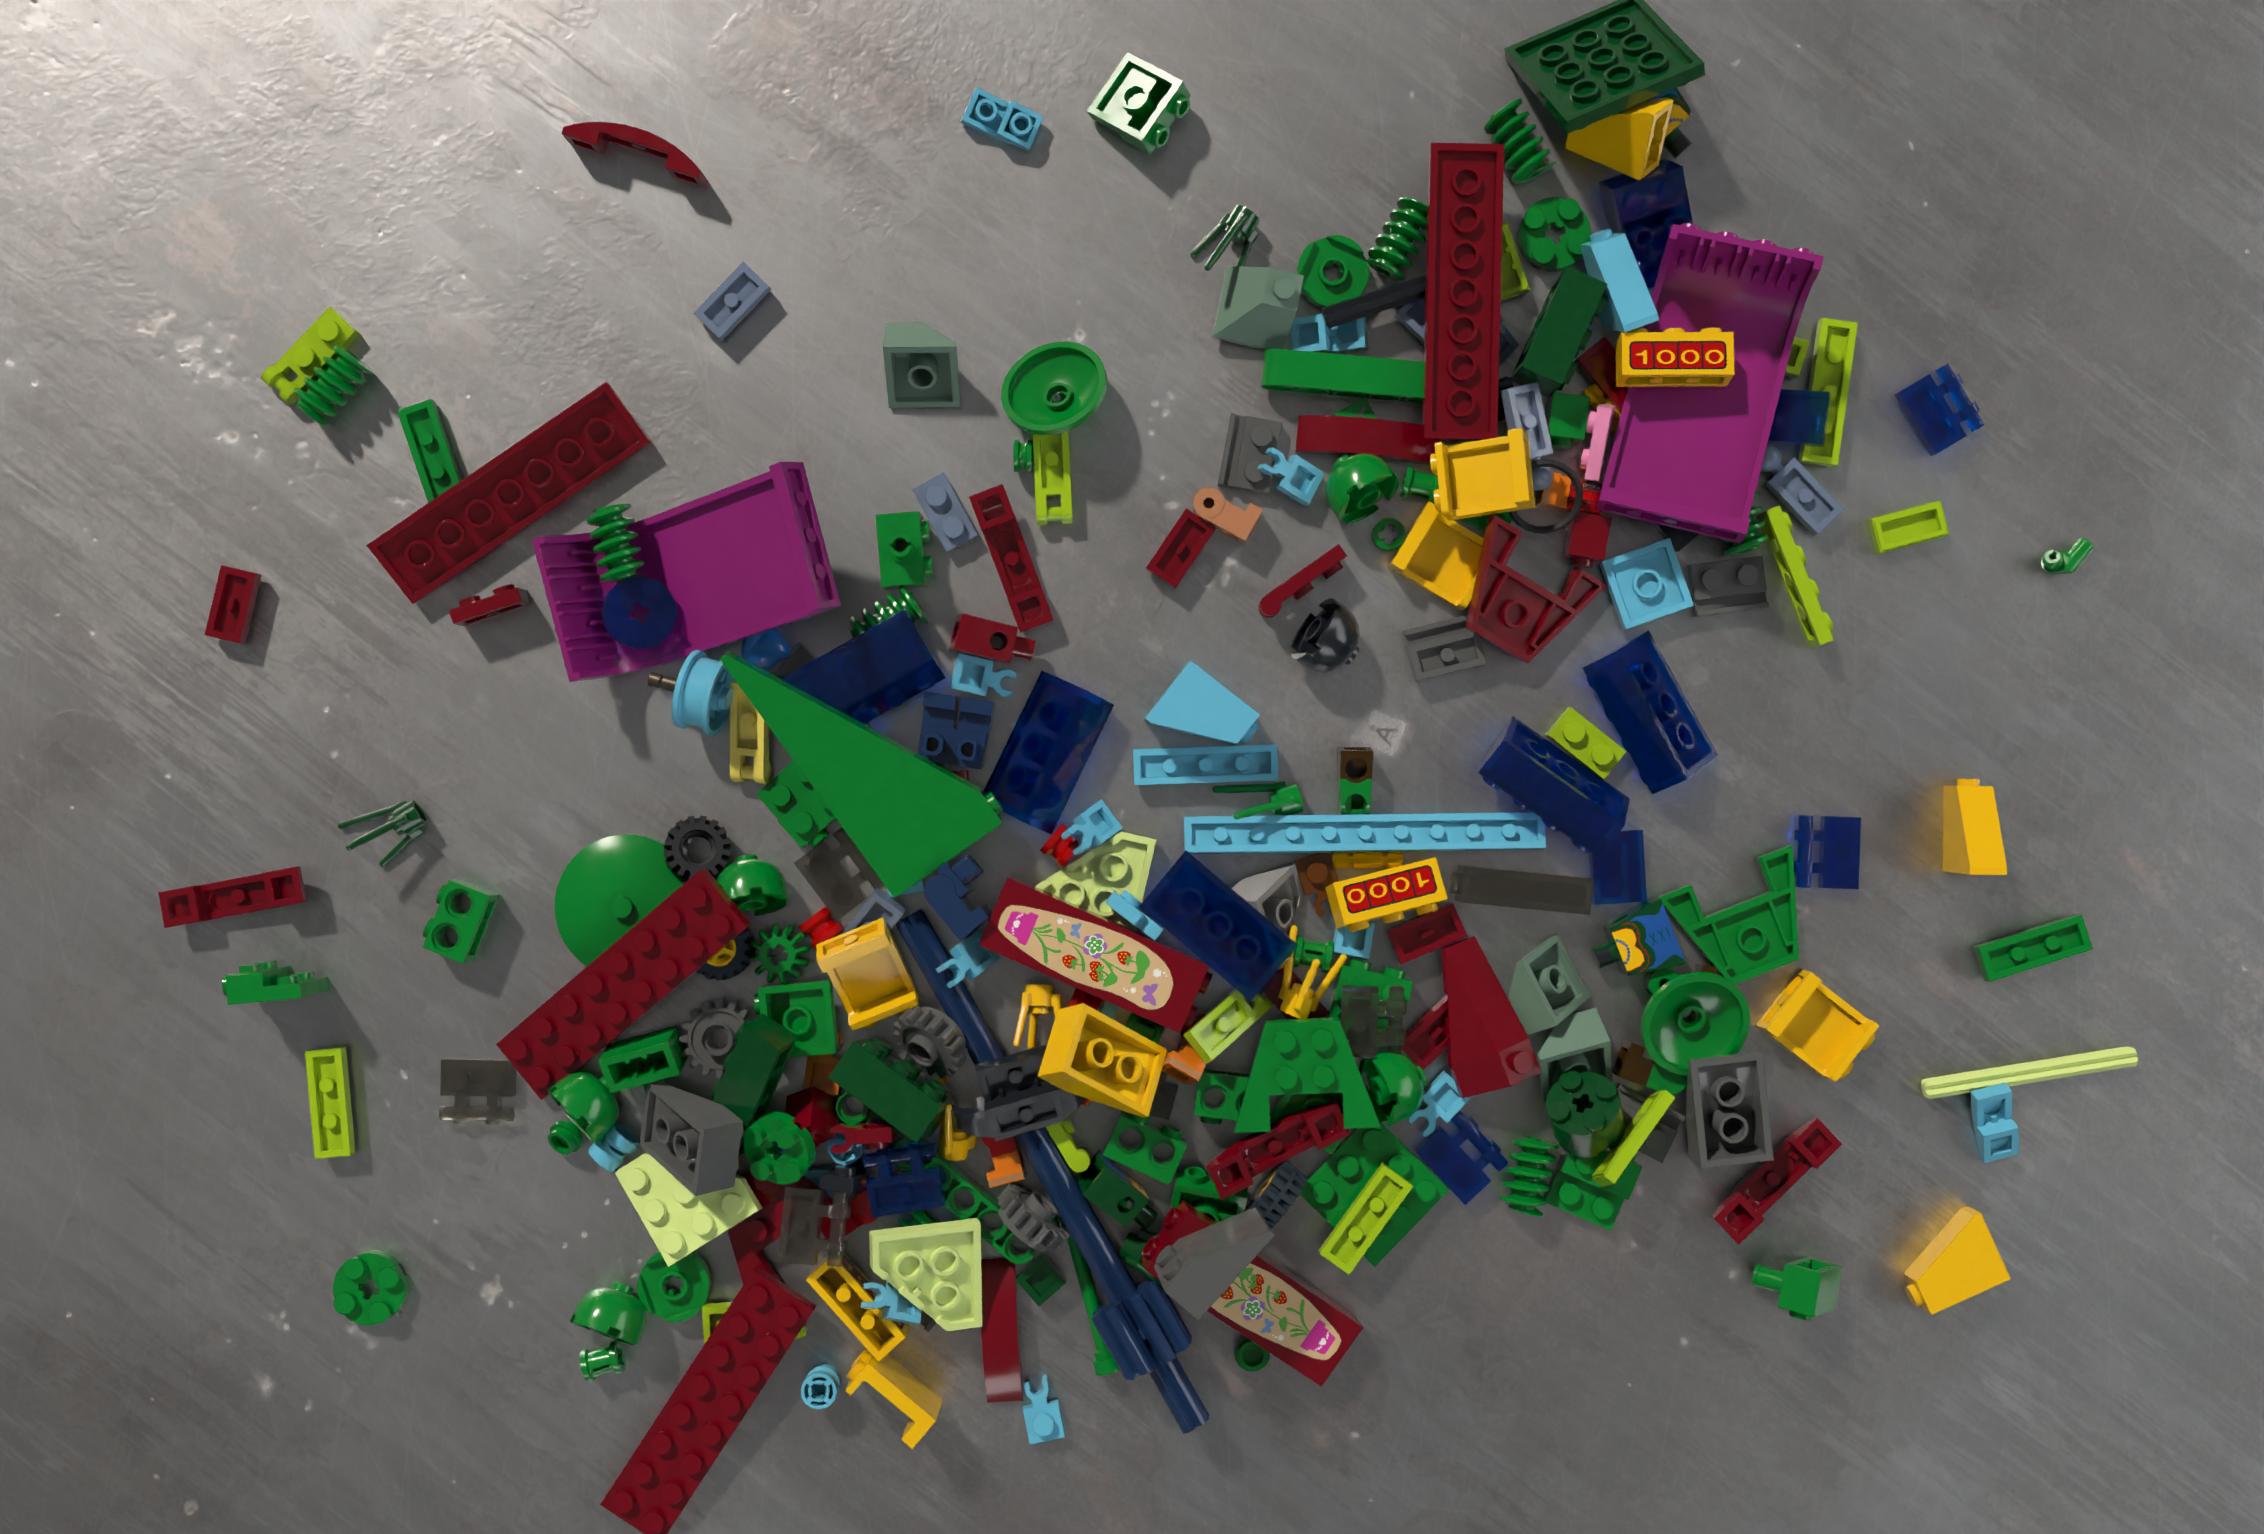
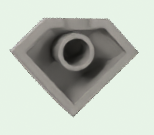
M1288 863L1242 879L1221 899L1231 930L1270 963H1277L1287 953L1290 928L1294 923L1296 908H1302L1305 895L1295 863Z

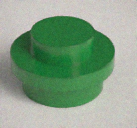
M557 1121L551 1126L547 1139L550 1146L556 1152L562 1155H569L572 1152H577L583 1146L581 1130L574 1123Z
M1243 1336L1235 1345V1360L1242 1369L1253 1372L1261 1370L1267 1365L1270 1353L1247 1337Z

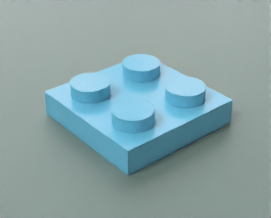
M1670 538L1599 563L1622 630L1694 606Z

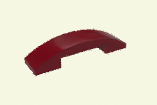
M585 122L563 127L561 134L571 145L605 155L609 142L667 160L665 168L674 178L707 187L708 180L685 153L673 144L650 132L611 122Z
M1299 415L1295 452L1331 455L1332 453L1356 455L1366 453L1380 458L1398 459L1406 463L1431 465L1430 455L1435 454V443L1441 442V440H1422V425L1348 416Z
M1003 484L969 496L1020 633L1053 621L1052 613Z
M300 866L158 892L164 928L307 902Z
M1332 1101L1320 1104L1277 1120L1270 1124L1271 1132H1254L1212 1160L1206 1168L1220 1199L1223 1200L1253 1185V1177L1313 1146L1321 1150L1350 1135L1349 1129H1344L1343 1115L1338 1103Z
M1814 1117L1773 1148L1774 1160L1758 1162L1727 1195L1712 1218L1739 1245L1765 1220L1762 1215L1811 1167L1818 1169L1842 1143L1817 1117Z
M1004 1256L981 1258V1336L987 1403L1023 1401L1017 1313V1281L1015 1280L1016 1264Z

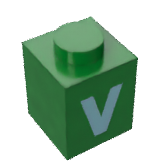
M1553 392L1547 398L1545 416L1553 448L1573 449V445H1578L1585 440L1590 396Z

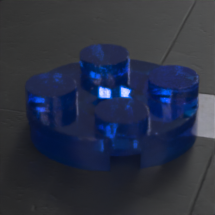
M631 577L620 581L607 593L602 616L608 634L615 641L627 646V648L640 651L655 648L666 640L673 630L677 618V609L671 593L658 580L646 577ZM641 604L642 608L650 610V614L645 616L646 622L639 623L637 618H630L629 612L634 611V605Z

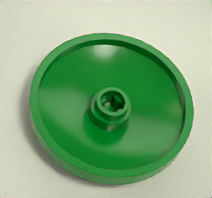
M637 834L614 835L595 841L585 847L565 868L556 889L555 919L565 945L585 966L592 963L685 883L679 876L675 877L670 867H667L664 856L665 843Z

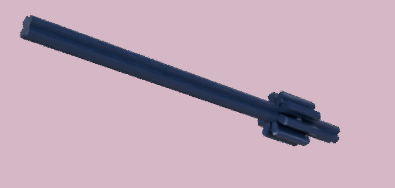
M923 909L898 921L895 924L945 1014L961 1029L966 1040L967 1053L974 1065L1004 1057L1005 1054L963 980L955 986L948 988L946 984L953 980L952 971L948 968L940 973L936 971V968L950 960V957ZM1046 1127L1015 1135L1108 1300V1303L1098 1307L1093 1312L1091 1319L1124 1379L1134 1380L1140 1375L1143 1377L1150 1374L1183 1434H1187L1196 1427L1202 1426L1210 1419V1415L1176 1354L1189 1347L1192 1343V1335L1171 1298L1157 1282L1151 1279L1134 1283L1087 1198L1083 1196L1078 1182Z

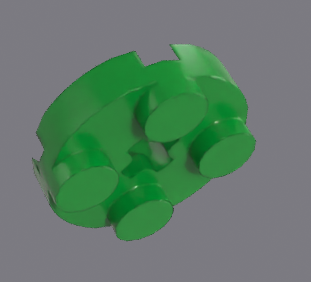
M1561 197L1545 198L1534 203L1523 215L1517 230V244L1522 256L1529 263L1532 262L1536 266L1541 267V270L1547 272L1562 271L1566 266H1573L1582 256L1580 245L1590 241V223L1587 215L1574 199H1564ZM1550 226L1561 229L1563 235L1559 237V243H1554L1552 238L1546 239L1545 233L1550 230Z
M1340 235L1327 236L1309 244L1303 251L1297 266V274L1304 276L1301 293L1304 294L1305 298L1313 305L1323 309L1326 306L1361 296L1368 283L1370 273L1369 265L1367 266V261L1361 247L1353 240ZM1333 264H1337L1340 266L1338 272L1343 277L1341 279H1334L1333 282L1327 280V274L1323 272V268H1331Z
M783 1112L765 1113L743 1133L744 1151L751 1164L750 1171L758 1180L764 1181L767 1179L770 1182L782 1185L795 1183L807 1173L815 1160V1145L812 1136L805 1127L800 1130L796 1124L792 1123L795 1118ZM775 1142H777L779 1148L785 1150L783 1154L775 1149Z
M369 1250L348 1259L339 1268L334 1278L333 1305L335 1310L339 1314L345 1315L349 1320L361 1325H375L388 1320L403 1307L409 1294V1279L407 1274H403L399 1266L400 1262L391 1254L379 1250ZM373 1279L375 1280L374 1286L379 1288V1293L369 1296L363 1289V1284Z
M659 1251L642 1268L637 1282L639 1300L646 1311L652 1315L655 1314L658 1317L665 1318L664 1321L681 1322L694 1316L710 1297L712 1286L711 1273L706 1262L696 1251L669 1267ZM671 1275H675L677 1279L683 1281L680 1293H676L674 1289L666 1288V1283L670 1281Z

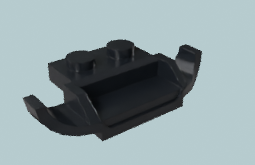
M1046 1045L976 1064L975 1070L983 1096L976 1098L977 1106L959 1108L956 1105H952L951 1114L954 1125L961 1131L977 1137L995 1138V1141L1066 1121V1116L1078 1109L1087 1098L1066 1092L1037 1077L1046 1050Z

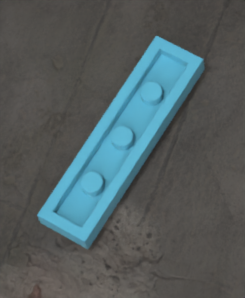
M1277 744L1133 749L1134 785L1278 781Z

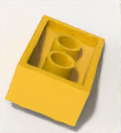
M1082 1003L1058 1009L1037 1077L1066 1092L1145 1118L1150 1113L1167 1049Z

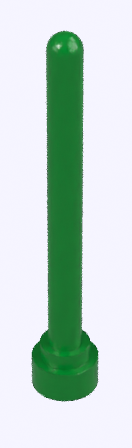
M1070 1235L1067 1241L1097 1349L1094 1351L1093 1366L1097 1376L1108 1375L1119 1371V1368L1092 1322L1093 1312L1100 1307L1090 1268Z

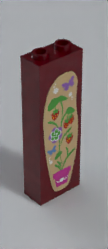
M1012 876L1007 878L978 944L1178 1033L1181 1032L1183 1025L1190 1028L1198 1010V1007L1193 1005L1197 993L1205 994L1213 974L1207 972L1209 963L1158 940L1154 941L1149 936Z
M1183 1200L1178 1208L1173 1207L1167 1213L1163 1221L1164 1227L1158 1236L1150 1238L1144 1246L1141 1261L1146 1271L1159 1279L1154 1265L1156 1264L1157 1256L1166 1246H1173L1179 1238L1217 1222ZM1259 1252L1207 1310V1312L1321 1387L1364 1328L1353 1313L1262 1252Z

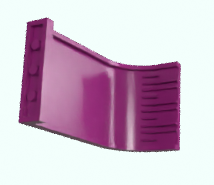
M1690 223L1672 225L1651 296L1659 321L1647 324L1643 328L1647 329L1648 332H1663L1669 328H1682L1685 332H1700L1702 329L1714 327L1722 329V332H1733L1735 375L1727 386L1628 387L1596 510L1736 543L1743 541L1747 535L1750 523L1748 519L1792 344L1809 292L1821 270L1824 256L1816 255L1812 250L1802 247L1793 249L1778 247L1776 243L1765 239L1756 241L1741 239L1732 232L1721 231L1713 233L1703 231L1699 226Z
M778 462L769 466V472L628 525L626 531L638 532V536L630 540L629 544L641 546L642 550L632 556L633 559L645 562L643 566L636 569V573L645 574L641 577L612 583L602 582L600 576L609 571V569L597 567V561L606 555L594 553L593 548L602 541L591 539L590 533L548 535L533 539L536 559L569 682L612 677L686 659L694 650L707 652L841 607L804 463Z

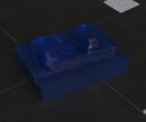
M1781 389L1768 443L1824 447L1829 401L1831 399L1830 392Z
M1643 830L1588 833L1592 904L1647 902Z

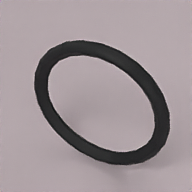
M1549 459L1532 461V469L1552 467L1562 471L1571 479L1576 494L1573 508L1563 520L1549 526L1529 524L1516 511L1508 513L1511 519L1526 531L1539 534L1556 532L1570 524L1579 513L1583 501L1582 484L1576 473L1564 463Z

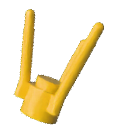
M1293 925L1290 928L1283 982L1278 998L1283 1000L1280 1007L1281 1011L1299 1019H1307L1310 1011H1316L1321 997L1340 971L1347 956L1346 954L1340 955L1315 993L1310 987L1320 965L1319 959L1313 960L1303 985L1294 983L1291 989L1290 984L1298 931L1297 926Z
M1025 985L1013 1041L1015 1048L1020 1046L1028 1014L1030 1015L1027 1050L1035 1048L1038 1015H1050V1008H1053L1056 1018L1058 1009H1061V994H1054V985Z
M946 1076L943 1079L939 1077V1082L947 1087ZM948 1104L945 1108V1117L940 1124L939 1156L950 1161H962L967 1158L968 1149H976L977 1136L967 1134L953 1124L952 1105Z

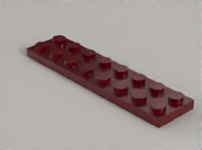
M1431 142L1429 145L1422 440L1479 441L1497 438L1504 144Z
M606 381L366 546L410 602L414 604L649 444L651 440L610 383Z
M705 867L693 875L496 1045L542 1100L549 1095L547 1090L565 1076L576 1073L752 924Z
M756 1266L600 1505L644 1534H667L817 1305Z

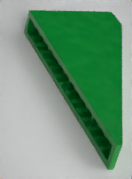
M730 651L719 658L894 898L1003 823L999 813L1004 809L992 792L986 795L981 787Z

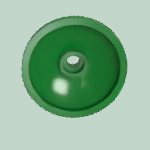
M1074 342L1048 343L1023 355L1008 371L1001 389L1002 405L1011 422L1023 431L1037 435L1063 433L1085 422L1099 408L1107 390V373L1099 356L1090 348Z
M1708 972L1683 974L1665 983L1650 998L1641 1019L1642 1041L1651 1058L1665 1070L1684 1076L1688 1075L1689 1059L1737 1054L1745 1043L1750 1028V1010L1742 992L1728 979ZM1691 1010L1689 1016L1682 1017L1685 1012Z

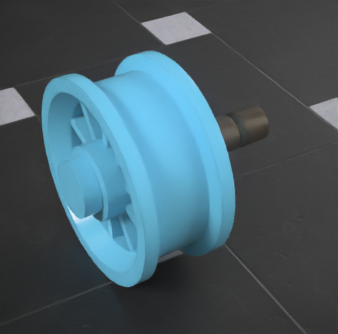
M694 650L686 658L678 678L651 672L647 683L648 686L674 692L672 720L676 727L685 729L693 725L702 728L706 735L715 736L721 731L729 716L733 698V689L730 688V683L736 681L721 660L710 659L704 651Z

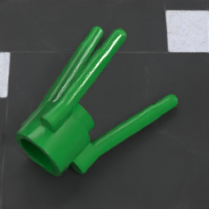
M1285 781L1273 784L1214 786L1212 788L1214 793L1274 792L1269 794V803L1234 813L1233 817L1236 820L1271 810L1274 815H1294L1304 811L1302 797L1297 784L1286 786Z

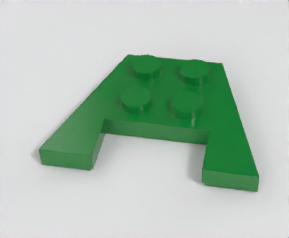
M1793 845L1784 846L1755 858L1768 892L1707 916L1703 915L1691 884L1655 897L1662 900L1665 910L1709 963L1717 967L1719 975L1728 979L1734 985L1799 960Z
M1339 1017L1265 1020L1234 1133L1271 1132L1270 1095L1342 1093L1344 1129L1381 1127Z

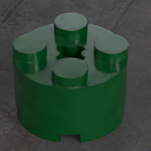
M1569 1070L1561 1074L1559 1080L1550 1089L1546 1099V1111L1553 1135L1566 1152L1578 1157L1589 1158L1599 1156L1598 1152L1607 1148L1611 1150L1618 1145L1625 1132V1119L1620 1096L1612 1080L1594 1072Z

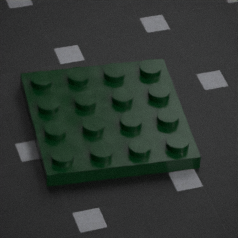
M1617 0L1504 48L1506 61L1568 134L1705 76L1704 62L1644 0Z

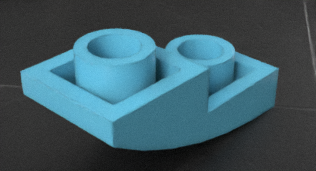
M976 87L960 123L997 140L1029 151L1044 116L1012 100L1008 103Z

